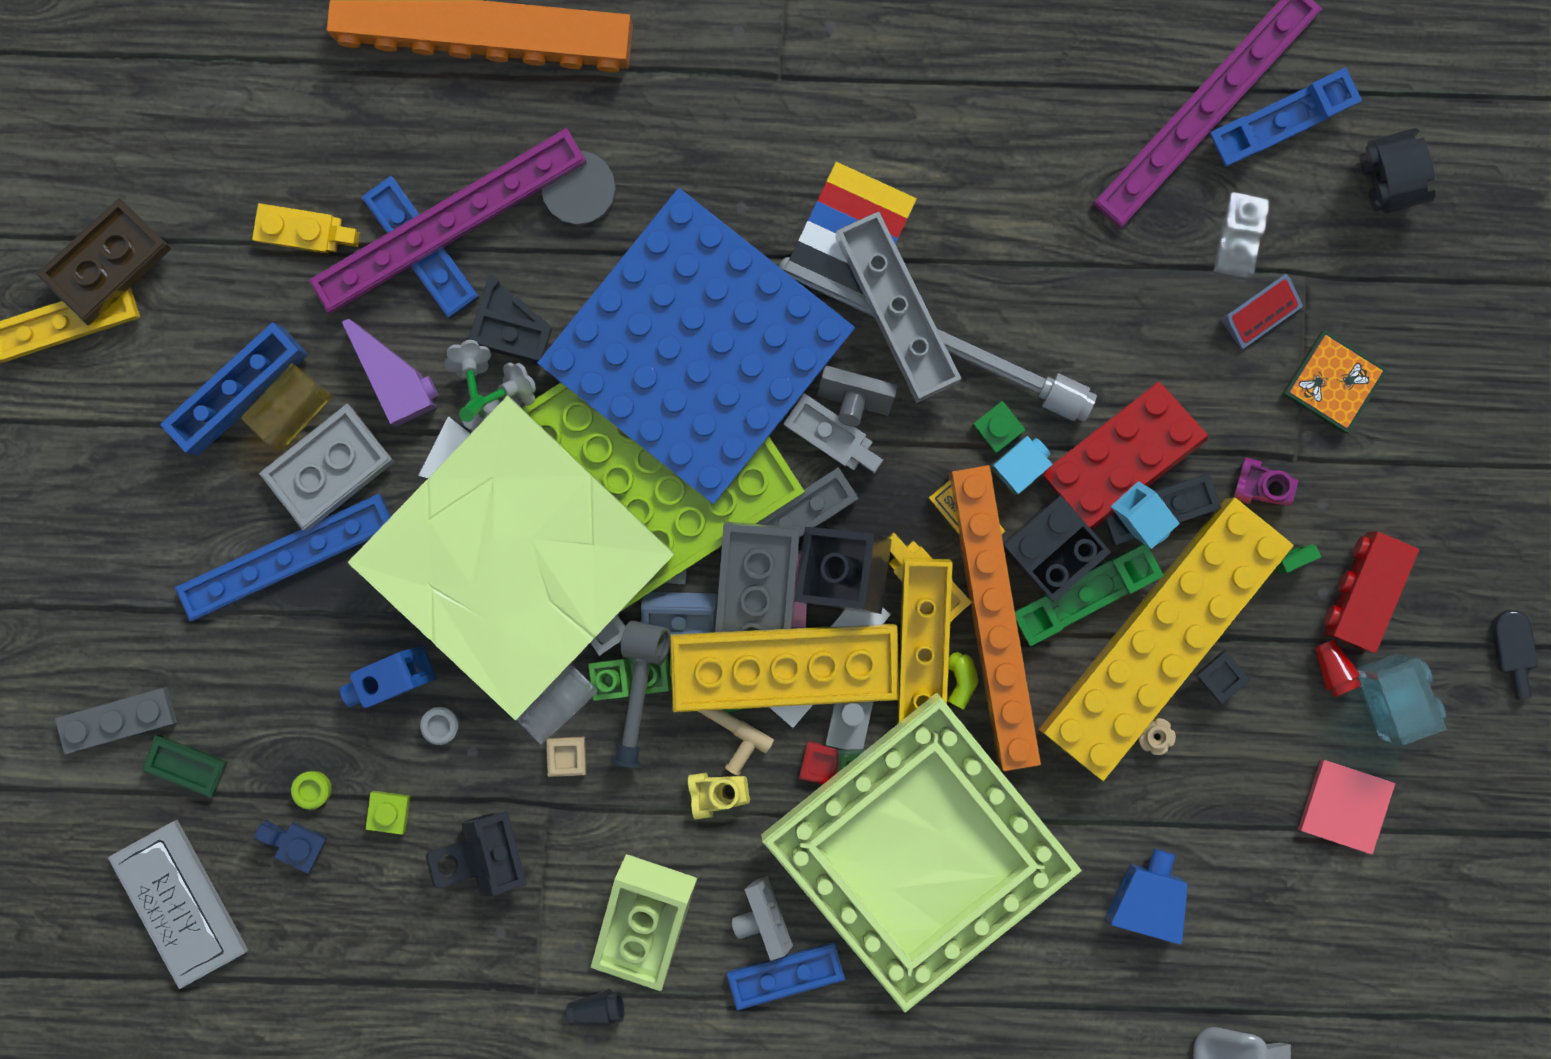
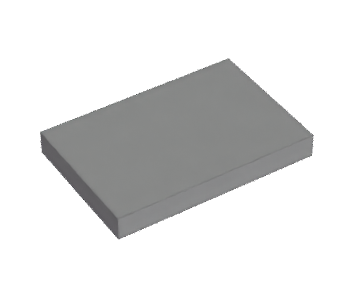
M347 403L259 474L302 530L308 532L392 465L394 460Z

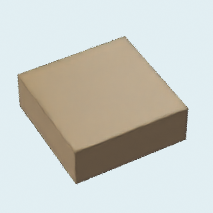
M585 737L546 739L548 777L587 774Z

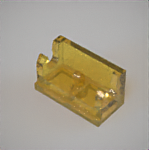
M291 363L247 410L241 419L266 443L283 450L333 396L313 381L314 378Z

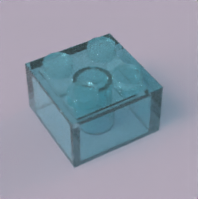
M1393 654L1356 668L1361 674L1358 677L1362 685L1360 688L1379 739L1404 746L1447 730L1443 721L1446 718L1445 708L1438 697H1434L1430 683L1433 682L1432 673L1426 662L1421 661L1420 657Z

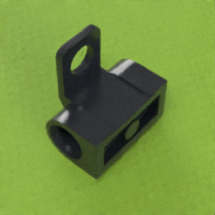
M508 811L490 813L462 822L465 840L429 851L426 854L431 881L435 888H443L469 878H476L480 896H495L527 885ZM447 854L451 855L456 861V870L449 877L443 876L438 870L440 858Z

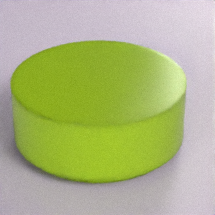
M307 771L294 780L291 787L292 798L301 808L316 809L328 801L331 795V783L323 773Z

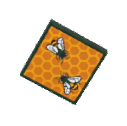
M1324 330L1320 332L1282 395L1345 434L1349 433L1386 374L1387 369Z

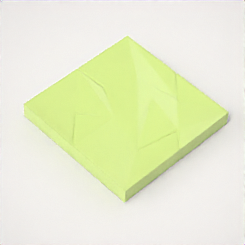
M506 396L348 563L516 721L669 561L674 553L513 399Z
M938 693L934 694L761 834L762 842L904 1012H907L1082 871Z

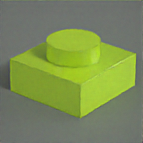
M372 791L370 793L365 830L403 835L406 832L410 796Z

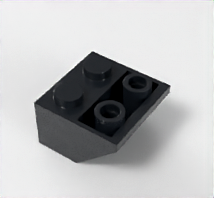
M1061 495L1051 499L1003 542L1006 555L1053 602L1058 600L1111 553Z

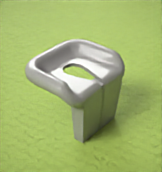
M1210 1027L1201 1031L1196 1037L1193 1046V1059H1291V1044L1281 1042L1266 1044L1264 1040L1253 1034Z

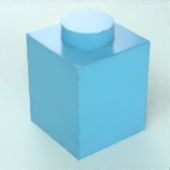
M1026 436L996 461L990 469L1013 495H1017L1052 465L1047 458L1051 454L1039 439L1035 438L1032 441Z
M1139 481L1110 506L1131 534L1151 549L1167 539L1170 532L1180 524L1158 494Z

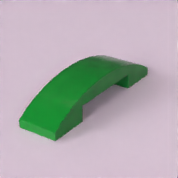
M1142 544L1091 569L1055 602L1044 594L1016 610V621L1031 647L1063 630L1069 624L1128 593L1131 594L1164 577L1149 547Z

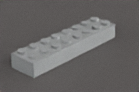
M878 211L837 230L835 238L916 403L959 384L961 376L880 212Z

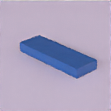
M835 941L791 953L772 961L767 960L727 971L736 1010L845 980Z

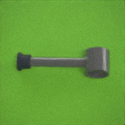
M630 621L624 629L621 639V653L623 657L634 660L635 666L622 743L617 746L616 757L611 759L612 764L629 768L641 767V762L638 761L640 747L637 746L649 668L650 663L661 665L667 658L670 649L671 633L666 627Z

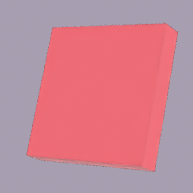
M1320 759L1298 830L1373 855L1396 783Z

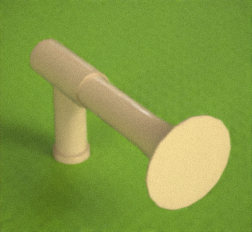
M724 710L697 711L743 740L729 764L725 766L729 772L736 776L740 775L741 769L755 748L766 754L774 741L771 737L743 720L740 721Z

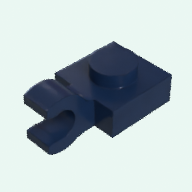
M267 820L259 825L254 835V838L261 842L279 847L274 858L307 874L311 872L327 840V837L296 822L291 823L287 831Z

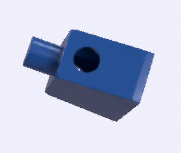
M424 645L398 652L350 673L352 682L341 686L340 694L348 707L361 703L364 708H368L437 679V676Z
M1154 848L1148 868L1130 864L1105 919L1112 926L1181 945L1188 886L1187 882L1183 879L1170 875L1176 855Z

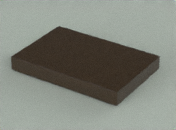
M119 198L36 275L89 326L163 258L171 248Z

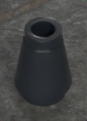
M608 989L568 1003L566 1008L568 1023L570 1026L615 1027L616 1023L624 1021L625 1016L621 993L612 992Z

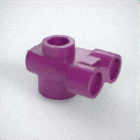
M1245 457L1234 497L1246 504H1250L1251 500L1292 506L1299 480L1292 478L1284 471H1273L1261 467L1262 461ZM1273 483L1279 484L1282 487V494L1279 496L1270 494L1268 490L1269 485Z

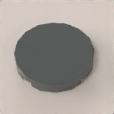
M581 151L587 163L542 189L543 201L552 215L565 224L578 227L588 225L605 217L613 206L616 195L614 175L606 162L594 153Z

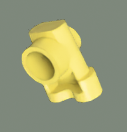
M707 773L688 776V787L692 799V814L695 820L711 818L715 811L749 804L750 802L746 776L708 777ZM727 785L733 787L735 791L734 798L726 796L725 787Z

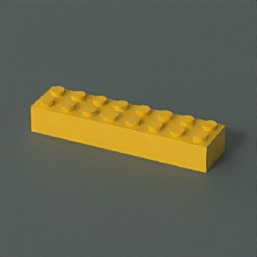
M1235 497L1222 501L1220 504L1222 508L1214 511L1163 574L1164 577L1159 579L1038 729L1102 781L1111 773L1294 546Z

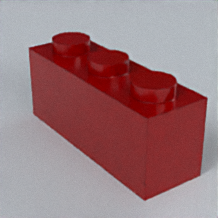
M1378 531L1366 532L1365 536H1361L1353 550V556L1356 557L1350 571L1347 570L1340 580L1338 590L1341 591L1337 604H1333L1326 613L1324 625L1327 627L1324 635L1361 651L1376 653L1420 549Z

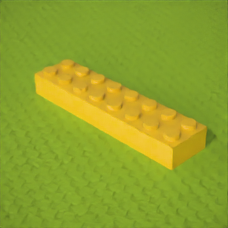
M903 558L897 724L936 693L947 704L952 561L950 559Z

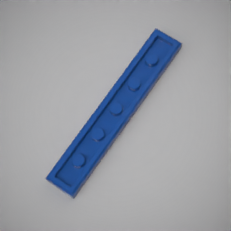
M377 494L323 519L308 532L301 529L174 588L189 621H195L369 541L391 518V515L382 495Z

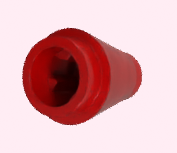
M1335 639L1314 648L1317 653L1326 691L1330 689L1333 697L1362 686L1358 679L1361 674L1341 647L1338 646Z

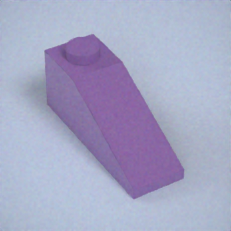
M350 319L342 322L390 424L398 427L438 408L433 399L438 396V392L429 376L423 378L420 372Z

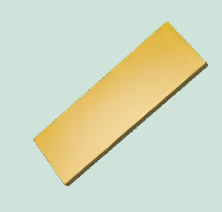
M896 624L670 635L673 712L899 700L898 634Z

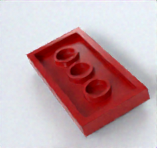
M1159 381L1053 463L1042 475L1059 496L1061 495L1089 528L1093 530L1115 513L1110 506L1138 481L1147 487L1205 443L1208 440V434Z

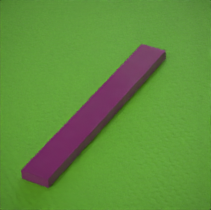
M1280 0L1098 197L1093 205L1118 228H1121L1316 17L1322 8L1313 0Z
M565 128L308 281L327 313L331 314L587 162L568 129Z

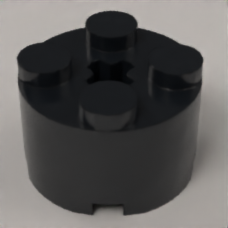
M1417 128L1369 140L1366 146V153L1360 154L1362 172L1365 176L1371 175L1374 189L1369 190L1370 203L1374 211L1382 210L1387 214L1434 200L1435 190L1428 191L1427 182L1435 179L1433 164L1425 139L1416 140L1415 138L1419 133Z

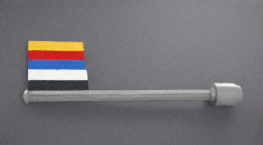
M836 162L791 257L784 258L780 262L779 267L800 284L874 317L835 238L836 231L879 211L896 244L917 198ZM937 329L948 352L1038 393V397L1044 399L1043 408L1071 421L1078 419L1085 422L1097 398L1096 394L1089 392L1090 387L1059 373L1056 374L1054 379L1050 377L1045 379Z

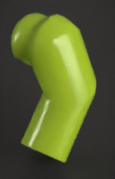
M955 652L949 656L948 669L954 672L957 685L948 701L964 710L978 685L979 678L972 658L966 654L962 655L960 652Z

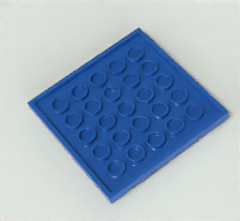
M678 188L538 361V364L712 504H715L824 369L825 365L828 364L852 334L855 327L687 193Z

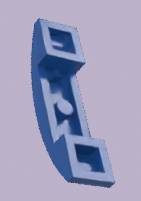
M1345 67L1255 113L1226 124L1210 132L1209 135L1224 166L1227 167L1360 103L1362 99Z

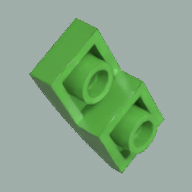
M668 655L661 665L650 663L645 694L672 690ZM624 658L588 664L593 701L630 696L635 666L634 660Z

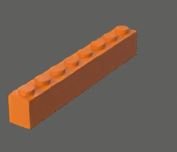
M330 0L327 32L337 41L338 45L348 48H359L360 43L374 44L376 49L389 52L397 51V47L412 48V52L421 55H433L434 50L447 51L450 56L462 59L471 58V54L486 55V59L495 62H507L508 57L523 59L524 63L535 66L545 65V61L560 62V66L568 69H581L582 64L597 66L598 70L609 73L619 72V68L629 69L633 23L629 14L483 0Z
M990 465L952 471L948 473L951 482L969 599L972 602L971 610L998 766L1003 771L1041 765Z

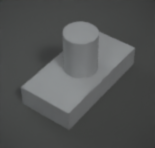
M873 702L834 704L825 745L845 750L863 749Z
M768 876L754 880L744 889L752 912L733 917L732 927L738 939L761 933L770 961L784 957L793 947Z

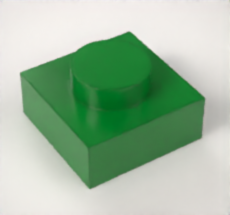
M1003 401L972 424L994 453H997L1025 431V428Z

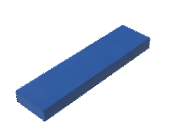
M392 176L361 197L386 233L420 215ZM444 247L411 266L449 319L480 298Z

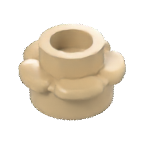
M1161 718L1152 721L1138 739L1142 749L1151 751L1153 755L1165 754L1169 746L1174 745L1176 739L1175 732L1170 728V723ZM1159 733L1160 739L1155 740L1154 734Z

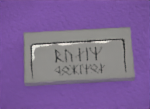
M178 820L167 824L108 857L179 989L248 951Z

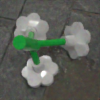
M466 340L461 345H452L447 349L448 358L444 362L447 371L456 372L460 378H467L470 401L460 410L459 417L464 426L472 432L500 404L499 398L501 397L505 399L506 396H512V399L518 405L524 403L529 406L535 402L533 394L536 390L535 383L527 375V371L522 364L517 363L514 365L510 362L505 364L503 367L505 375L503 377V384L499 385L497 391L483 397L477 393L475 376L487 371L489 366L488 360L491 357L490 349L486 346H479L475 340Z

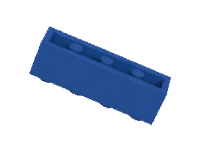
M272 322L160 425L185 453L200 455L309 354L284 327Z

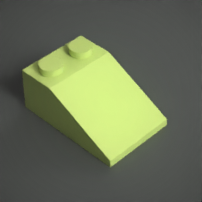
M626 854L613 883L590 968L662 991L697 878Z

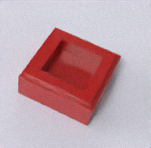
M807 741L799 779L819 784L826 783L836 774L837 750L844 749Z

